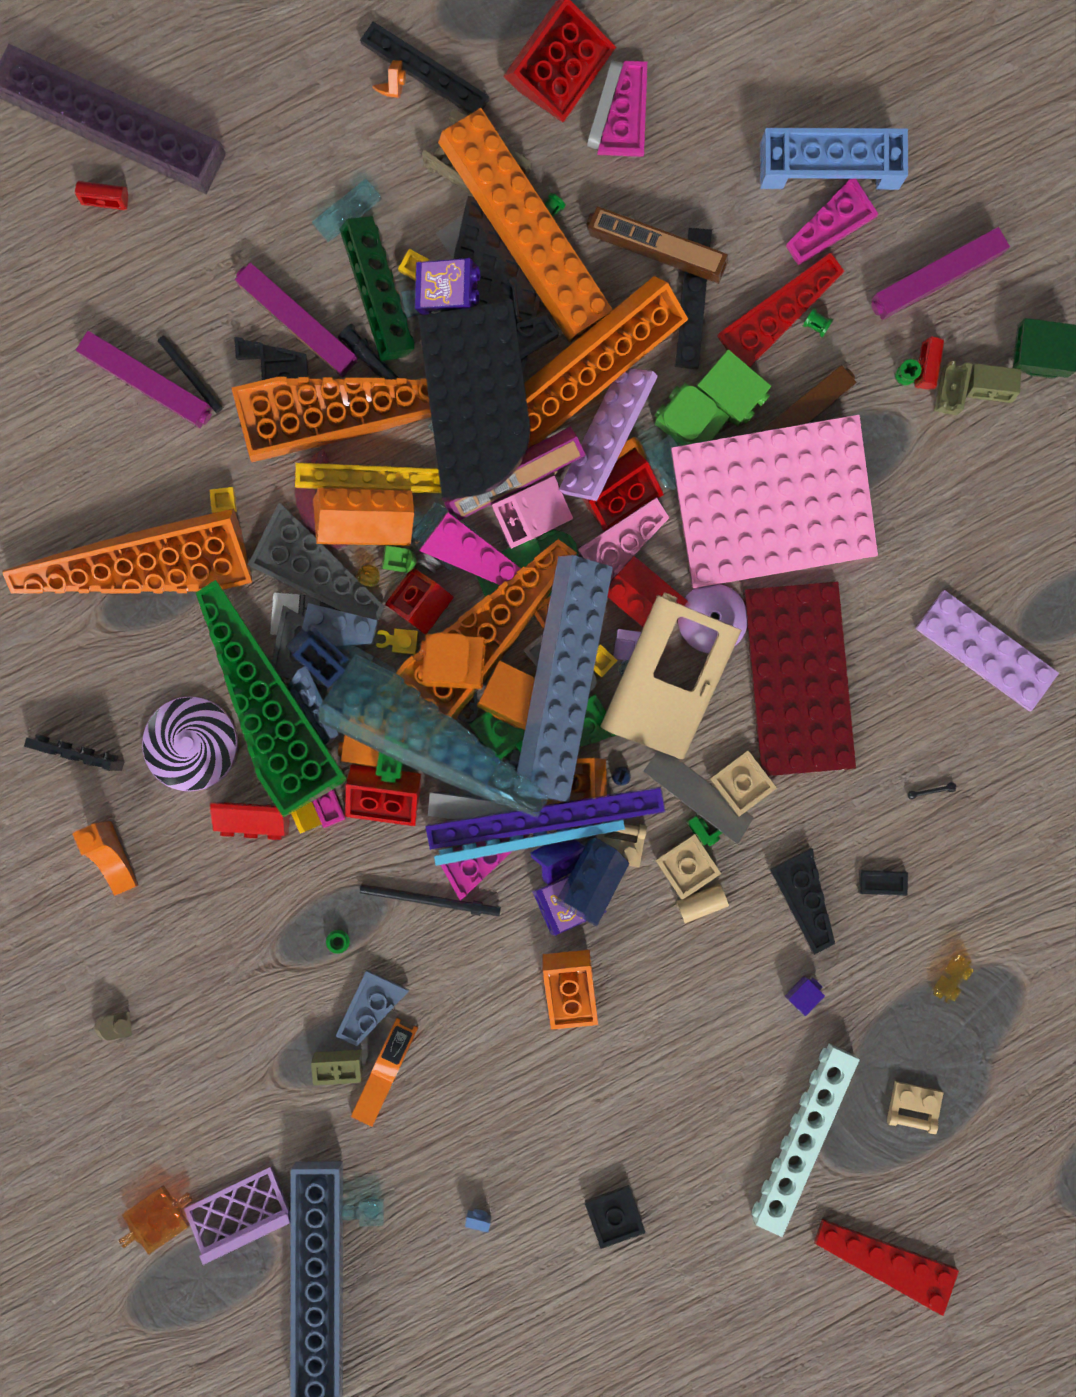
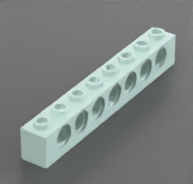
M828 1044L827 1048L822 1049L819 1056L820 1064L818 1069L813 1070L809 1079L811 1085L808 1092H804L801 1096V1108L798 1114L795 1113L791 1119L790 1133L788 1136H784L781 1142L780 1149L782 1151L780 1156L775 1158L772 1163L770 1179H766L761 1189L763 1195L760 1201L756 1202L753 1206L751 1215L756 1226L783 1237L860 1060L854 1054L832 1044ZM831 1067H837V1074L834 1077H827V1071ZM822 1089H827V1097L818 1099V1092ZM813 1111H817L818 1118L814 1121H809L808 1115ZM801 1134H809V1138L806 1142H798V1138ZM799 1156L797 1164H788L790 1157ZM782 1178H789L790 1182L787 1186H779V1181ZM773 1200H779L780 1205L777 1208H769V1204Z

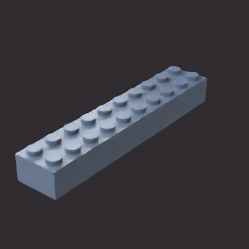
M575 555L558 557L513 792L569 802L612 575V566Z
M343 1161L295 1162L291 1168L290 1397H343Z

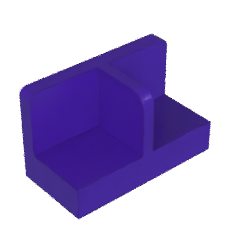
M572 839L546 844L532 851L531 858L542 866V881L550 885L570 874L585 846Z

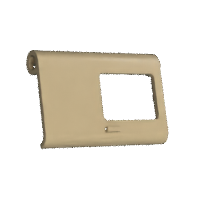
M664 592L663 596L657 595L600 727L623 738L676 758L684 759L742 630L676 603V597ZM681 616L712 628L718 633L699 678L691 691L653 676L674 625Z

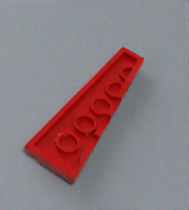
M829 253L718 333L717 337L727 350H730L748 367H751L844 273V269L832 253Z
M821 1220L814 1240L816 1245L944 1316L959 1273L956 1267L830 1221Z

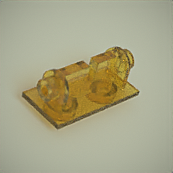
M959 954L952 957L945 969V972L952 975V977L948 979L942 975L933 988L935 990L933 995L940 999L943 996L947 997L945 1002L948 1004L951 1000L955 1002L961 993L960 984L963 980L968 981L974 971L971 968L973 963L971 961H968L967 964L963 963L965 958Z

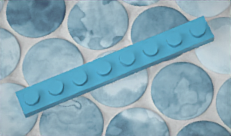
M621 819L605 821L595 825L594 823L581 825L579 828L571 829V827L556 829L557 832L548 834L547 831L533 833L532 837L524 838L523 835L509 837L510 841L501 843L500 839L487 840L486 845L477 847L476 843L462 845L463 850L453 852V847L439 850V855L434 856V860L437 866L624 830L625 827Z

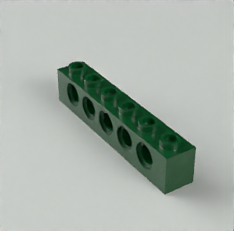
M373 216L349 218L339 230L381 361L405 358L415 349L414 339L409 332L407 317L400 304V295L393 282V273L386 260V251L379 238V228L375 225Z

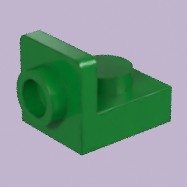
M380 746L376 775L381 776V781L395 782L396 778H402L401 771L405 750Z
M692 816L686 820V823L702 845L708 844V846H711L721 839L719 835L722 832L718 829L709 834L706 832L709 830V827L702 817L698 819L697 816Z

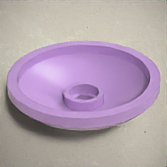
M715 584L695 588L686 595L685 599L688 602L685 604V607L710 617L712 613H717L719 621L741 629L742 631L735 645L740 642L747 630L748 623L746 605L737 592L725 585ZM679 617L678 627L684 640L694 649L703 653H710L718 634L717 631L685 617Z

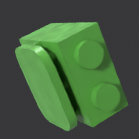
M730 350L726 351L697 385L698 390L712 399L719 409L730 416L727 421L734 423L737 427L742 422L748 423L755 414L752 411L757 404L762 406L770 397L767 392L771 388L769 383Z
M684 383L681 388L676 386L669 395L671 401L668 405L662 404L654 416L657 419L654 425L679 444L688 445L713 440L730 416L719 409L712 399L696 387Z

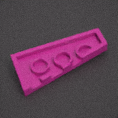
M849 179L832 199L787 243L786 247L799 266L878 216V212L856 179Z
M524 834L523 836L527 838L530 834ZM509 837L500 838V843L510 841ZM486 841L475 842L477 847L486 845ZM462 845L454 849L453 852L463 850ZM512 851L442 864L440 866L461 901Z

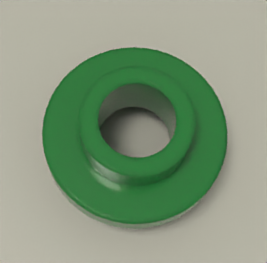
M343 930L330 932L326 938L327 948L336 954L345 952L350 945L349 935ZM340 937L343 941L342 945H336L334 939Z

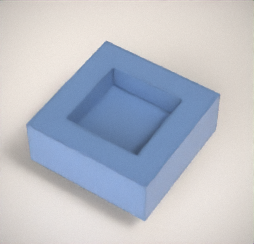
M468 1210L465 1227L488 1233L491 1216L487 1215V1212L483 1210Z

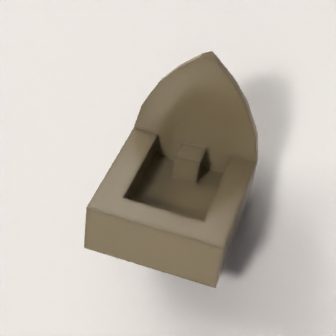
M124 1011L99 1017L94 1024L95 1033L99 1038L107 1041L132 1036L130 1013Z

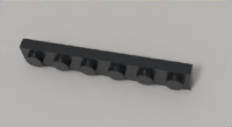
M374 21L360 40L361 45L389 63H392L393 60L402 61V70H405L406 74L468 114H472L480 108L483 110L490 100L489 95Z
M689 227L687 239L710 247L712 230ZM684 271L681 307L688 320L678 328L675 367L698 370L707 279Z

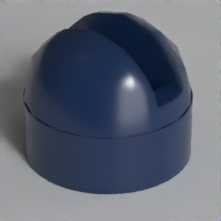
M618 767L614 769L612 780L615 784L623 786L629 783L631 774L627 768ZM623 770L626 773L621 783L618 781V779L621 774V771Z

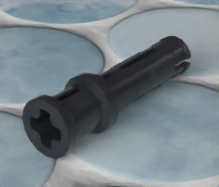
M354 324L348 325L341 331L338 339L344 341L352 352L359 356L379 378H399L369 346V340L367 338L363 339L355 330Z

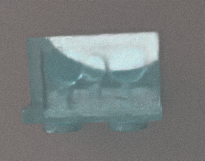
M669 435L652 449L645 451L648 455L646 460L652 469H658L662 475L659 478L667 489L670 487L672 490H676L671 447L679 445L673 436Z

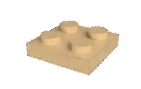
M746 751L710 779L738 817L777 789L749 751Z
M695 834L655 859L681 900L721 874Z

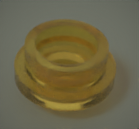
M372 565L362 566L356 575L357 580L364 586H376L380 581L379 570Z

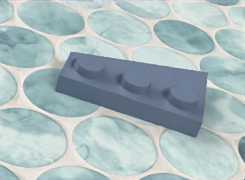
M308 603L302 629L307 631L309 629L308 626L312 624L334 646L373 644L378 620Z
M303 667L296 672L287 687L325 745H328L337 737V728L322 701L308 669Z
M366 970L336 1037L358 1046L409 992V989Z

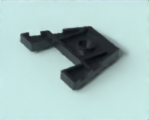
M234 337L236 359H260L262 380L275 377H309L306 354Z

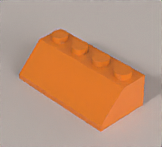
M318 488L313 498L317 544L410 546L414 519L412 491Z

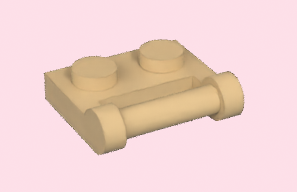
M624 824V830L614 831L637 836L636 842L604 837L605 833L597 835L596 838L615 848L629 862L628 866L640 868L647 831L646 825L633 826Z
M894 1081L887 1117L888 1125L896 1126L900 1124L936 1134L944 1092ZM899 1108L929 1114L928 1121L899 1115Z

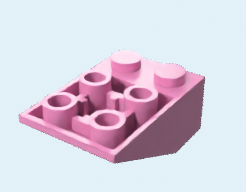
M555 476L490 505L509 548H514L573 519L564 496L559 490L560 487Z

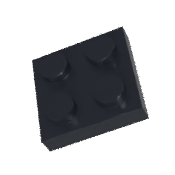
M629 1185L584 1201L600 1249L646 1233Z

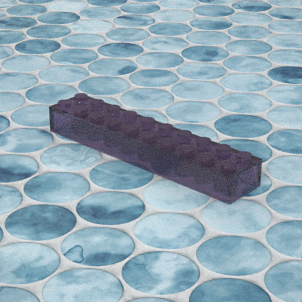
M8 44L0 60V99L207 194L226 155L221 142L11 44Z

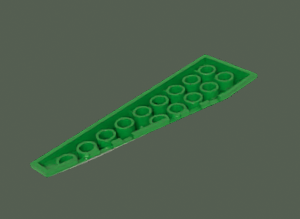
M214 580L197 591L196 596L204 620L207 623L209 634L255 767L256 775L281 815L285 817L330 792L345 782L347 777L219 583Z

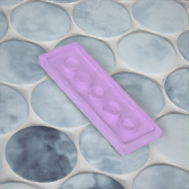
M629 368L611 383L581 443L585 456L572 462L559 488L563 494L597 501L658 377L656 373L649 370Z
M945 590L940 593L915 628L1028 711H1032L1059 674Z

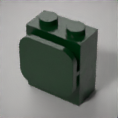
M1024 318L1017 325L1012 368L1021 369V372H1025L1030 376L1052 379L1057 377L1068 378L1076 372V325Z

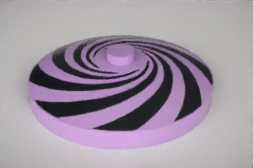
M198 697L177 698L161 706L149 719L143 734V755L152 774L163 784L182 791L206 789L221 781L233 767L238 753L237 730L226 711L214 702Z

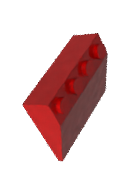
M558 0L551 7L503 77L522 95L561 122H564L611 56L616 46L571 0Z

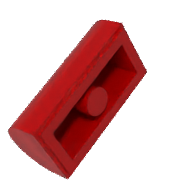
M84 181L76 183L74 193L81 205L127 210L128 190L125 186Z
M931 336L922 342L918 361L921 365V374L915 379L914 386L916 388H937L944 347L943 339Z

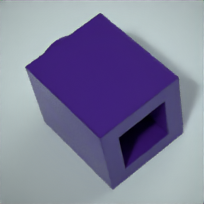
M803 976L785 997L806 1017L825 995L820 991L823 987L813 977L809 980Z

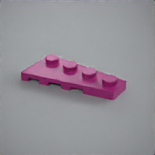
M624 61L597 155L644 156L647 62Z
M448 512L419 549L423 553L498 585L512 579L517 574V571L521 569Z

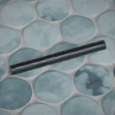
M161 336L158 339V343L215 413H219L223 409L222 405L165 336Z

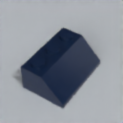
M598 838L588 840L555 903L594 926H598L629 862L615 848Z

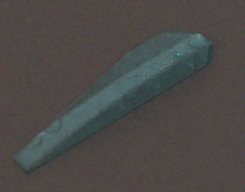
M356 654L319 706L320 723L399 762L458 788L536 817L539 816L549 798L548 794L525 776L521 777L516 773L514 767L508 762L504 763L496 757V753L493 750L481 745L478 742L479 739L449 715L445 716L441 713L434 703H429L421 697L420 692L414 687L410 688L406 685L404 679L399 675Z

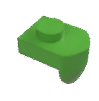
M384 545L381 569L408 573L415 567L417 560L411 549Z

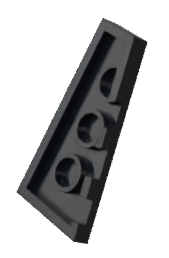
M36 734L35 738L26 737L24 747L52 755L59 754L60 757L69 760H82L83 764L102 767L101 769L107 771H122L124 761L117 760L118 755L104 752L103 756L95 754V749L81 746L80 750L72 748V743L58 740V744L49 742L50 737Z

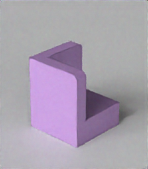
M618 629L613 656L619 660L629 661L641 632Z

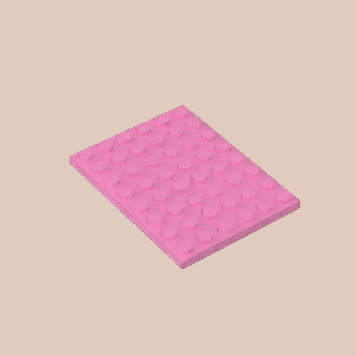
M859 415L671 447L692 588L878 556Z

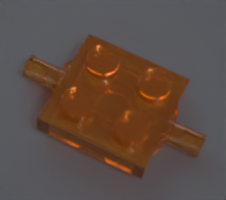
M163 1185L125 1211L122 1217L127 1222L130 1233L119 1239V1243L122 1244L121 1246L126 1248V1246L136 1240L149 1255L187 1229L190 1224L181 1208L192 1202V1197H189L190 1194L186 1192L175 1200Z

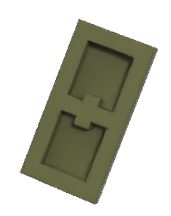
M950 361L947 365L942 366L934 411L958 415L964 410L973 364L955 365L956 361Z
M974 364L966 397L1013 403L1020 394L1021 369Z
M362 1049L314 1052L311 1062L313 1086L361 1083L363 1066H361Z

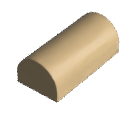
M720 884L689 895L683 900L679 899L676 901L684 923L729 906Z

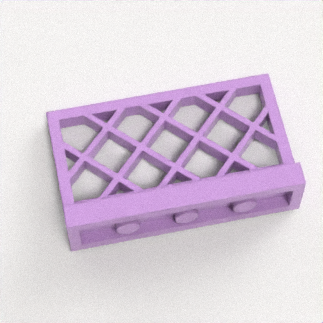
M272 1167L184 1208L201 1252L199 1257L203 1265L291 1223V1211ZM268 1174L271 1181L268 1192L257 1188L260 1177ZM254 1181L253 1186L250 1185V1184H247V1183H249V1182ZM241 1186L251 1189L247 1202L235 1198L238 1188ZM233 1191L232 1196L227 1195V1193ZM255 1191L267 1196L262 1208L250 1204ZM220 1196L230 1200L225 1212L214 1208L215 1202ZM270 1197L279 1200L282 1208L281 1211L272 1213L266 1210ZM212 1201L210 1206L205 1205L206 1203ZM233 1202L245 1206L241 1219L229 1214ZM201 1207L208 1210L204 1223L195 1219L192 1212L193 1209ZM249 1208L261 1212L258 1221L254 1224L244 1220ZM212 1212L223 1216L219 1229L207 1225ZM264 1214L269 1215V1217L262 1219ZM227 1218L239 1223L236 1232L233 1234L223 1231ZM242 1224L248 1226L241 1230ZM205 1229L217 1233L214 1243L208 1246L205 1245L203 1240ZM221 1235L225 1236V1238L219 1240Z

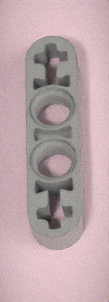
M611 61L587 147L596 150L599 148L623 67L622 62Z

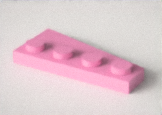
M655 498L577 550L582 558L612 566V580L669 517L658 499Z

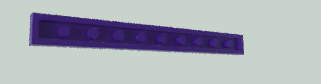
M655 787L428 824L425 827L431 850L665 812L662 788Z

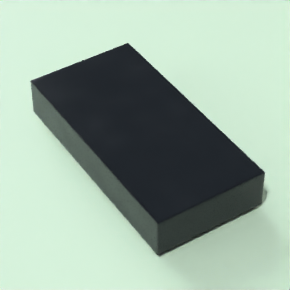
M859 870L858 893L907 896L908 872Z

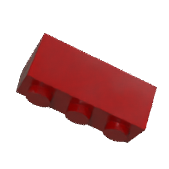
M634 449L616 461L597 501L582 499L603 531H606L655 498H660L664 494L648 461Z
M635 556L611 581L607 596L642 627H644L657 595L663 596L664 592L677 598L676 603L683 606L688 602V600Z
M351 764L346 782L345 817L408 826L416 825L422 774L401 771L402 778H396L395 782L381 781V776L376 775V767Z
M230 802L210 803L213 831H219L220 836L234 837L235 833H244V838H258V834L267 835V839L282 840V836L289 835L290 814L283 817L274 805Z

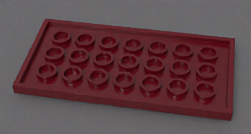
M839 582L745 589L744 599L747 611V631L760 767L767 776L856 769Z

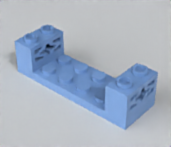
M766 128L760 142V189H784L788 178L876 179V189L899 190L908 176V129Z

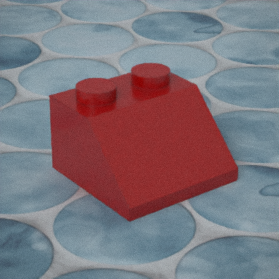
M413 568L408 572L385 605L426 635L454 597L438 583Z

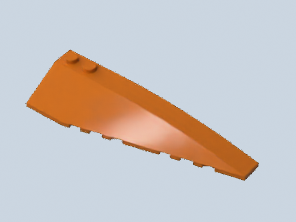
M275 377L231 387L251 463L371 434L431 417L427 380L424 378L420 380H407V378L333 379L332 377H323V379H313L309 377Z
M234 508L114 537L2 571L11 593H43V591H55V593H65L66 591H79V593H90V591H101V593H141V591L163 593L164 591H177V593H187L188 591H199L214 580L219 583L222 589L253 582L250 566H248L249 562L242 531Z
M559 539L536 556L526 567H522L517 571V574L512 579L502 583L497 590L487 595L458 618V621L441 632L461 634L467 637H484L486 646L483 683L552 591L558 557L577 555V552ZM420 650L402 664L376 699L436 745L479 689L425 686L422 683V679H419V666L424 664V656H421Z

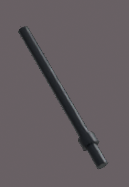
M361 884L359 892L361 894L468 911L472 915L478 916L486 914L499 917L501 907L484 905L481 901L473 900L472 903Z

